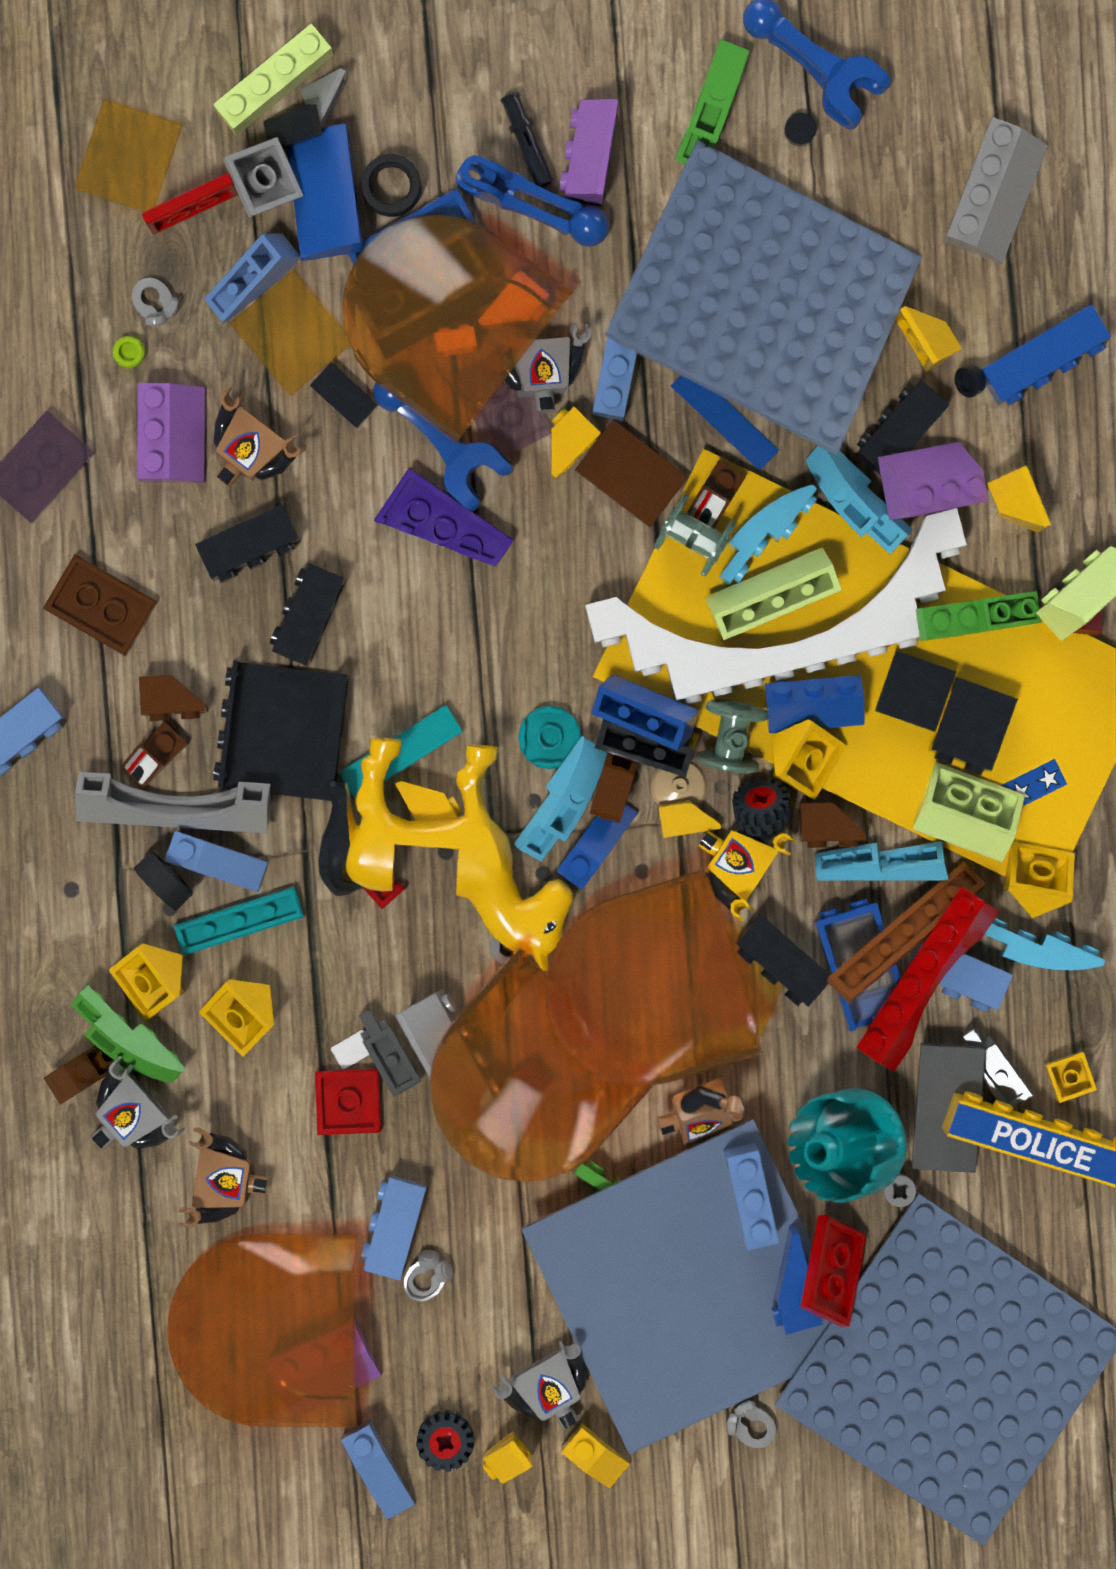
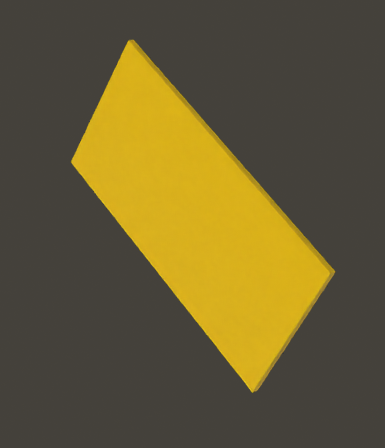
M703 448L677 503L684 493L690 495L682 511L687 513L719 460L746 476L715 527V530L723 534L731 519L734 520L736 524L728 537L730 539L708 574L702 576L700 574L708 559L667 536L660 549H654L627 606L650 623L684 639L717 647L760 649L796 643L828 631L858 613L885 588L905 560L910 548L900 544L889 554L868 533L861 538L840 514L814 503L806 514L800 511L793 520L798 526L788 539L781 536L778 542L766 535L764 539L769 543L758 558L752 554L745 563L750 568L740 582L819 548H823L833 564L842 590L723 640L713 620L705 597L738 583L733 579L730 585H727L719 579L722 572L737 554L734 549L728 546V543L755 514L792 491ZM939 563L945 591L938 593L939 600L921 604L920 599H915L917 609L1006 595ZM1043 620L1042 623L958 637L920 641V638H917L918 644L900 649L899 644L886 646L887 653L869 657L868 652L855 655L856 661L838 665L836 659L825 662L826 668L819 671L807 673L806 668L794 670L795 677L776 681L775 676L763 679L764 685L745 689L744 684L733 686V693L714 697L713 692L702 694V701L687 705L699 710L694 727L717 737L721 716L711 713L706 709V704L709 700H734L765 709L766 683L860 675L864 692V725L824 728L825 731L843 742L847 747L822 789L931 842L942 841L944 848L1003 877L1006 874L1010 848L1003 862L913 829L917 810L935 762L994 784L1002 785L1055 759L1067 785L1022 806L1016 836L1013 841L1067 852H1073L1116 763V648L1086 634L1072 633L1063 641H1060ZM626 636L620 637L621 643L606 647L592 676L593 678L604 682L611 675L615 674L675 700L666 665L660 666L662 672L643 677L642 671L636 673L634 671ZM895 651L956 671L954 678L959 677L1018 699L991 772L983 771L982 775L969 772L964 769L965 763L953 760L951 765L934 759L935 752L929 751L930 744L934 742L952 691H949L936 732L874 711ZM767 720L750 722L748 731L749 742L745 747V751L774 765L771 735L776 733H769Z

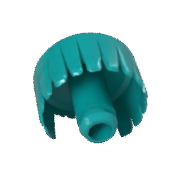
M844 1089L812 1098L806 1105L797 1110L796 1116L800 1117L791 1121L789 1129L794 1133H791L787 1140L789 1147L796 1146L797 1148L789 1153V1161L791 1164H801L794 1169V1173L799 1180L808 1181L804 1183V1187L810 1192H816L815 1194L818 1198L825 1201L833 1200L835 1203L853 1201L884 1190L900 1174L907 1151L905 1130L895 1109L880 1095L865 1089Z

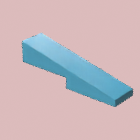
M942 841L879 852L877 843H871L858 847L815 853L817 881L949 880L947 860Z

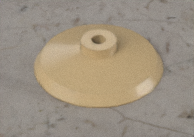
M693 761L690 763L686 777L658 768L652 776L651 793L657 805L690 800L699 807L707 794L708 784L703 770Z

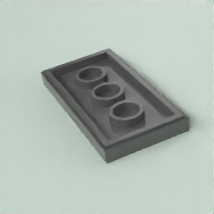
M920 1043L911 1161L912 1169L976 1173L978 1145L947 1136L942 1129V1125L954 1092L964 1095L965 1091H969L982 1096L985 1060L984 1046Z

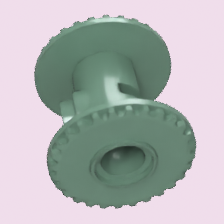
M684 493L660 530L661 533L655 542L654 548L659 550L667 536L708 559L700 574L706 576L714 562H717L730 538L728 537L734 529L736 522L731 519L722 534L682 511L690 496Z
M725 699L709 700L706 704V709L711 713L721 716L715 750L699 751L696 756L698 762L727 772H756L759 768V763L744 756V752L749 742L748 731L750 722L768 720L767 711L761 707L740 701Z

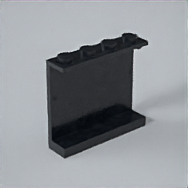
M233 661V667H227L225 686H230L229 699H223L221 717L226 718L225 731L219 730L217 749H222L221 762H215L213 780L218 781V787L233 789L238 787V782L270 784V794L331 801L327 786L329 782L337 780L349 675Z

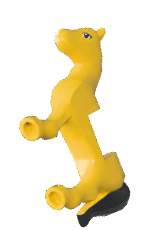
M370 738L369 755L363 758L360 764L363 774L362 784L354 801L356 809L362 816L359 825H356L352 812L347 782L332 781L327 786L332 808L321 837L318 860L319 874L325 886L335 896L348 895L364 888L375 891H393L396 845L459 849L456 896L471 901L480 914L485 926L496 940L514 952L530 954L542 970L548 971V954L556 948L561 938L564 921L573 902V891L565 881L557 879L549 881L534 896L524 900L521 899L513 879V856L508 836L491 820L481 793L483 776L486 769L497 760L499 748L489 745H466L465 755L467 762L457 772L456 783L461 791L464 803V815L458 818L435 821H408L389 812L383 790L385 775L390 762L400 755L402 740ZM345 872H347L352 881L345 880Z

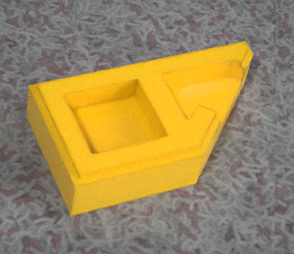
M690 800L658 805L663 838L721 829L720 821L711 817Z

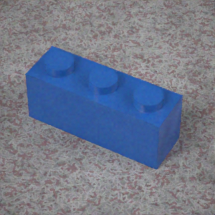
M613 674L599 686L591 714L678 751L691 738L699 710Z
M860 675L766 683L765 709L768 713L767 724L769 733H778L808 719L823 729L864 725V692Z

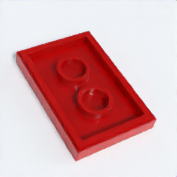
M226 173L141 213L152 234L156 235L236 197L238 192L229 173Z
M818 1215L800 1308L840 1327H850L866 1234L828 1215Z

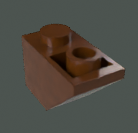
M174 676L139 677L141 715L149 716L150 722L168 721L169 714H181V719H199L200 712H208L207 705Z
M607 753L589 814L604 820L621 822L638 762Z
M834 803L799 804L800 842H807V848H825L826 841H839V847H858V840H866V834Z
M93 1046L45 1076L44 1080L61 1105L103 1079L109 1072L110 1065L115 1060L97 1046Z

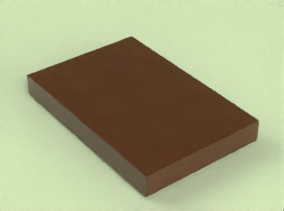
M612 420L575 469L579 475L649 528H651L689 478L615 420Z
M74 554L43 609L120 654L127 656L158 602Z

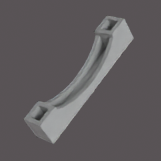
M79 772L75 790L76 821L268 833L271 812L270 784L238 782V787L220 793L202 796H170L129 787L112 779L111 774Z

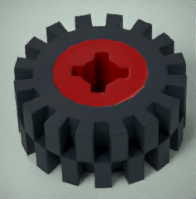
M762 777L756 778L757 783L748 780L746 781L747 787L741 784L738 787V792L735 791L733 794L732 804L736 824L739 825L742 831L746 829V833L750 835L754 831H756L757 836H762L763 831H767L768 835L773 834V829H776L778 832L783 829L782 824L787 826L789 818L792 817L788 788L786 786L782 787V782L778 780L773 783V778H767L766 782L762 781Z
M445 1410L443 1413H440V1411L435 1412L431 1417L429 1415L419 1428L416 1442L419 1456L421 1459H424L428 1467L432 1466L436 1471L442 1469L445 1472H450L454 1468L457 1470L464 1462L466 1463L472 1454L474 1432L469 1426L467 1419L464 1420L459 1413L453 1414L448 1410Z

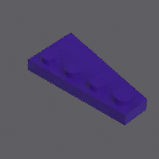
M408 468L373 520L495 567L514 541L513 538L475 512L466 509L455 498L411 468Z

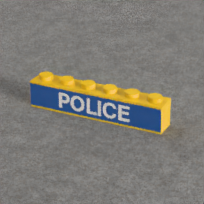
M965 1091L964 1095L954 1092L942 1125V1129L947 1136L1116 1188V1137L1111 1141L1102 1138L1100 1132L1089 1128H1084L1083 1132L1072 1129V1124L1060 1119H1054V1122L1043 1120L1041 1114L1031 1110H1025L1024 1113L1012 1110L1013 1106L1002 1101L995 1100L994 1104L982 1101V1096L969 1091Z

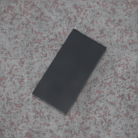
M307 104L263 121L267 141L278 137L283 150L322 136L316 104Z
M332 362L310 384L314 391L356 429L378 407L376 402Z

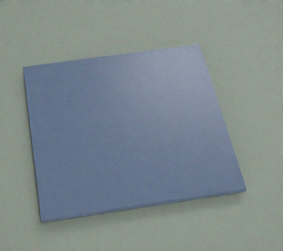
M697 140L604 336L837 455L922 256Z
M753 1118L521 1228L572 1336H576L586 1366L629 1455L792 1378L830 1323L822 1318L823 1325L787 1335L782 1325L777 1327L771 1308L777 1307L774 1296L788 1229L793 1226L796 1227L807 1265L809 1264L812 1243ZM755 1143L760 1154L779 1244L747 1251L741 1234L723 1150Z
M917 1193L858 1280L850 1327H840L831 1322L828 1324L775 1402V1406L984 1546L1115 1354L1116 1327Z

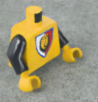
M738 828L736 831L730 830L725 839L722 840L708 830L698 844V847L713 856L706 868L709 870L707 879L715 897L731 910V913L740 922L745 921L740 916L742 909L748 908L751 912L754 911L753 907L747 902V899L777 853L781 852L785 855H791V852L784 849V844L788 840L796 843L794 837L775 831L771 835H768L767 831H763L762 836H757L756 831L750 835L746 833V829L742 831Z

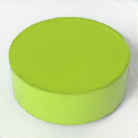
M125 336L114 344L113 357L118 365L125 369L137 368L145 359V348L135 337Z

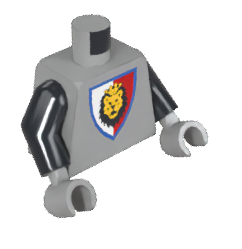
M576 323L570 326V333L574 338L571 342L569 337L516 341L515 335L509 329H506V339L501 342L498 332L492 334L493 342L499 346L496 351L499 375L512 390L517 392L519 398L535 397L536 412L538 414L554 412L553 395L562 394L568 386L573 384L582 365L585 351L584 343L591 338V330L587 324L585 325V332L581 335H576Z
M122 1056L117 1057L110 1065L109 1072L102 1080L96 1099V1105L99 1110L95 1115L103 1125L91 1135L93 1141L102 1150L115 1139L124 1148L131 1145L135 1149L159 1146L165 1141L183 1133L185 1127L178 1130L173 1124V1121L178 1116L170 1117L137 1078L130 1073L133 1065L131 1064L127 1069H124L119 1063Z
M572 1336L574 1343L571 1346H564L562 1340L559 1341V1349L510 1376V1382L504 1374L500 1375L503 1381L501 1386L494 1387L492 1383L489 1385L494 1395L498 1399H503L511 1408L530 1418L539 1417L541 1421H544L555 1415L563 1430L576 1424L579 1418L571 1405L581 1399L580 1392L586 1387V1363L581 1354L577 1337Z

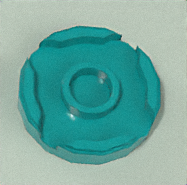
M553 706L541 707L528 714L521 723L518 734L520 750L525 758L536 767L548 770L559 768L581 738L580 727L574 717L564 709Z

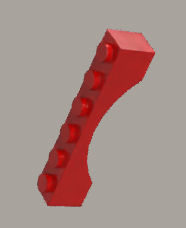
M961 886L856 1048L880 1065L895 1072L913 1044L918 1023L935 989L957 960L970 947L983 938L1000 911Z

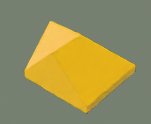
M907 306L898 311L895 321L926 373L962 350L946 321Z
M1027 465L987 483L998 508L996 516L1036 533L1051 525Z
M805 720L771 735L775 768L772 775L815 800L847 745L811 720Z
M1013 841L1010 848L1003 890L1009 891L1032 918L1071 903L1073 899L1075 853Z
M142 943L109 969L144 1021H147L185 994L181 987L183 955Z
M233 977L215 993L199 1013L242 1057L274 1026L270 985L238 981Z

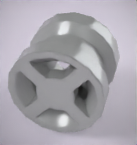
M899 1174L892 1184L882 1190L885 1199L893 1206L905 1207L914 1200L916 1188L910 1178L904 1174Z

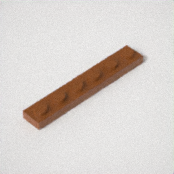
M962 862L948 874L949 880H941L828 977L827 982L848 1004L930 935L961 886L974 895H977L984 889L986 883L965 862Z

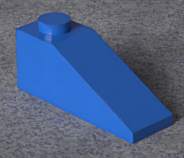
M626 804L620 823L604 820L596 816L557 869V872L583 890L638 812Z
M795 1226L788 1229L774 1296L777 1307L771 1308L776 1326L782 1325L786 1335L823 1325L821 1317L800 1308L808 1265L801 1239Z

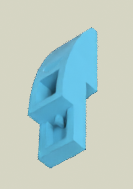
M817 446L807 457L806 463L818 486L835 510L861 538L868 533L882 548L891 554L913 531L902 519L889 520L887 505L867 487L871 480L840 451L836 455Z
M809 485L778 498L755 514L728 543V546L734 549L737 554L722 572L719 579L727 585H730L733 579L739 583L750 568L745 563L752 554L758 558L769 543L764 539L766 535L778 542L781 536L788 539L798 526L793 520L800 511L806 514L817 500L813 496L817 488Z
M581 736L546 785L550 794L514 844L519 850L542 862L558 839L566 842L583 815L604 766L607 752L596 749V743Z
M995 918L985 933L986 936L1004 943L999 954L1000 956L1034 967L1052 970H1083L1101 967L1106 961L1098 957L1099 950L1086 944H1082L1081 948L1069 944L1070 937L1057 931H1053L1052 935L1043 933L1039 944L1035 943L1036 936L1019 929L1017 934L1006 930L1007 923Z

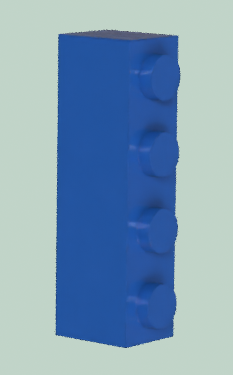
M1091 304L983 368L986 386L997 405L1006 401L1008 406L1025 397L1022 391L1033 385L1037 390L1052 381L1050 375L1060 369L1064 374L1078 366L1079 362L1077 359L1086 353L1091 358L1105 350L1107 347L1104 343L1111 338V335Z

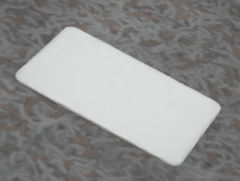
M364 1030L357 1032L331 1048L342 1069H346L369 1055L360 1035Z

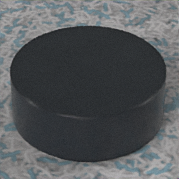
M796 113L788 118L784 127V135L789 143L794 146H805L814 139L816 123L811 116L805 113Z
M968 364L959 368L955 373L954 381L956 388L963 396L972 398L985 390L986 378L978 366Z

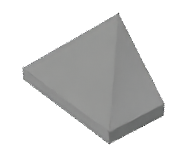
M341 68L300 89L305 105H317L321 128H324L348 79L347 72Z

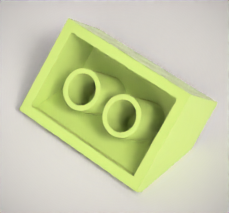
M1110 546L1102 553L1096 549L1083 561L1086 567L1081 572L1074 569L1062 580L1065 586L1060 591L1054 588L1041 599L1045 605L1036 614L1060 641H1063L1086 624L1116 596V548Z
M935 762L917 810L913 829L985 857L1003 862L1016 836L1025 795Z

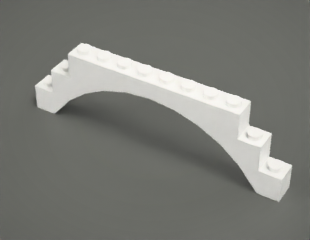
M957 508L925 516L905 560L881 592L858 613L830 630L791 644L760 649L723 648L684 639L650 623L617 597L587 604L585 609L595 644L601 642L603 648L621 643L620 637L626 636L635 673L642 671L643 677L662 672L660 666L666 665L675 700H682L683 704L688 705L702 701V694L713 692L714 697L733 693V686L744 684L745 689L764 685L763 679L775 676L776 681L795 677L794 670L806 668L807 673L825 669V662L836 659L838 665L856 661L855 655L868 652V656L872 657L887 653L886 646L899 644V648L903 649L917 645V638H920L915 611L917 609L915 599H920L921 604L939 600L938 593L945 591L936 555L941 554L942 559L960 555L959 549L967 544Z

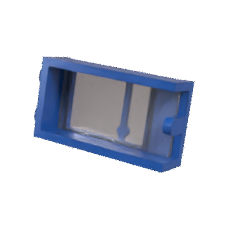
M868 898L850 903L851 910L839 913L837 908L819 913L820 919L814 921L830 974L834 973L885 929L876 902L869 904ZM896 964L850 1004L836 991L848 1031L857 1030L856 1028L873 1022L901 979Z

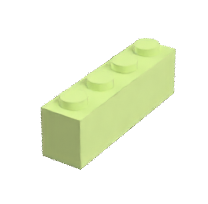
M312 24L308 25L213 104L216 112L233 133L238 136L334 56L332 48Z
M819 548L706 596L705 599L723 640H726L839 592L842 589L833 564L824 549Z

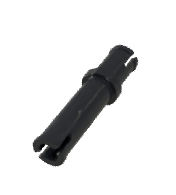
M519 92L503 97L500 101L511 124L509 130L511 134L516 136L534 183L540 187L553 183L554 178L550 173L543 151L532 128L534 125L533 119L528 118Z

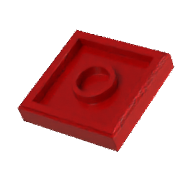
M378 1069L315 1071L317 1135L381 1133Z

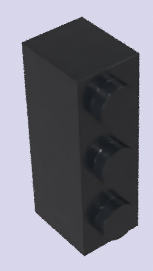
M922 380L916 386L910 382L898 396L902 400L898 407L894 410L889 406L877 420L882 424L874 434L868 430L856 444L861 448L856 456L879 476H881L878 457L910 451L950 405Z
M281 504L198 542L195 546L210 578L213 581L219 579L220 583H224L237 577L236 571L248 566L249 570H252L267 563L265 559L267 556L277 552L280 557L296 549L294 544L300 542L284 506Z
M310 563L307 569L301 568L294 584L299 587L294 598L289 597L282 611V615L286 616L282 628L276 626L269 644L274 645L272 652L309 667L346 579Z
M603 719L595 748L686 777L699 734L692 732L691 738L677 751Z
M761 914L757 916L735 942L740 947L736 953L750 965L755 960L764 968L760 974L774 986L779 981L788 989L784 995L798 1007L802 1002L809 1007L829 984L827 980L830 974Z

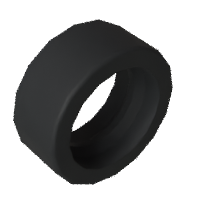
M396 154L378 156L369 162L361 178L364 200L370 209L381 216L390 218L403 216L411 211L419 201L422 189L419 172L414 164L403 156ZM384 168H398L409 178V193L399 203H383L377 199L373 192L372 184L374 177Z
M150 851L134 867L135 872L146 885L175 911L193 895V891L185 881L153 851Z

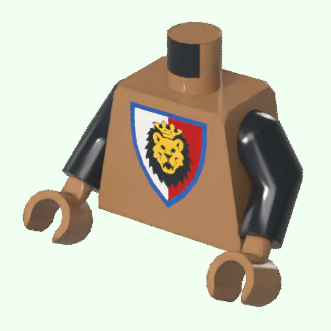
M229 387L221 396L222 405L215 420L213 440L217 447L215 452L226 460L215 476L231 487L241 473L252 481L256 478L265 480L282 474L296 456L306 451V444L297 449L294 446V440L298 437L297 435L285 441L241 406L236 411L237 406L243 401L244 395L241 393L236 401L231 399L229 392L232 388Z
M719 1078L676 1094L672 1098L674 1112L657 1117V1121L662 1135L679 1131L683 1144L690 1145L704 1142L733 1128L732 1120L740 1121L742 1119L744 1107L738 1097L727 1096L722 1079Z
M199 1127L194 1128L193 1131L201 1134L200 1141L196 1143L189 1141L190 1145L200 1150L191 1207L196 1209L182 1207L178 1211L189 1214L187 1222L179 1223L180 1226L189 1228L197 1224L218 1222L236 1214L239 1208L244 1207L246 1204L247 1193L265 1196L268 1185V1177L250 1174L252 1160L247 1158L246 1151L233 1139L227 1136L208 1133Z

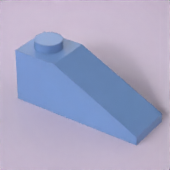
M282 233L261 234L204 300L222 323L227 322L278 282L300 259V255Z
M181 831L174 832L164 860L255 892L259 891L268 862Z
M371 1419L342 1435L341 1441L351 1461L386 1519L415 1505Z

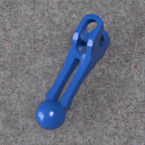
M753 0L746 6L743 12V25L746 31L755 38L768 39L769 43L783 50L796 60L822 88V105L825 113L844 128L855 129L861 122V110L850 98L849 91L851 89L862 87L875 95H880L891 86L890 76L872 59L863 56L842 59L813 43L798 31L786 17H783L782 10L775 1Z
M474 155L468 157L456 172V184L463 192L483 201L497 204L501 209L530 217L554 228L564 235L570 234L574 241L582 246H596L603 242L608 235L609 220L601 209L595 206L582 207L580 202L564 198L543 189L516 172L511 173L503 166L481 156ZM468 171H474L479 174L480 180L470 177ZM515 190L542 200L572 215L570 221L554 216L513 196Z
M388 371L380 375L375 381L373 395L377 404L384 410L398 411L430 440L446 464L444 473L446 490L466 509L475 511L481 502L480 497L471 486V475L474 469L481 465H486L502 476L510 475L514 471L513 464L494 444L486 442L467 444L443 428L423 408L418 399L413 397V384L405 374L399 371Z

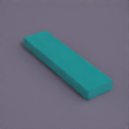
M447 705L393 738L402 740L401 752L398 757L390 762L384 782L463 732ZM363 758L339 772L343 781L347 782L354 798L362 784L363 774L360 764Z
M292 887L174 925L173 927L182 955L184 956L305 916L296 888Z

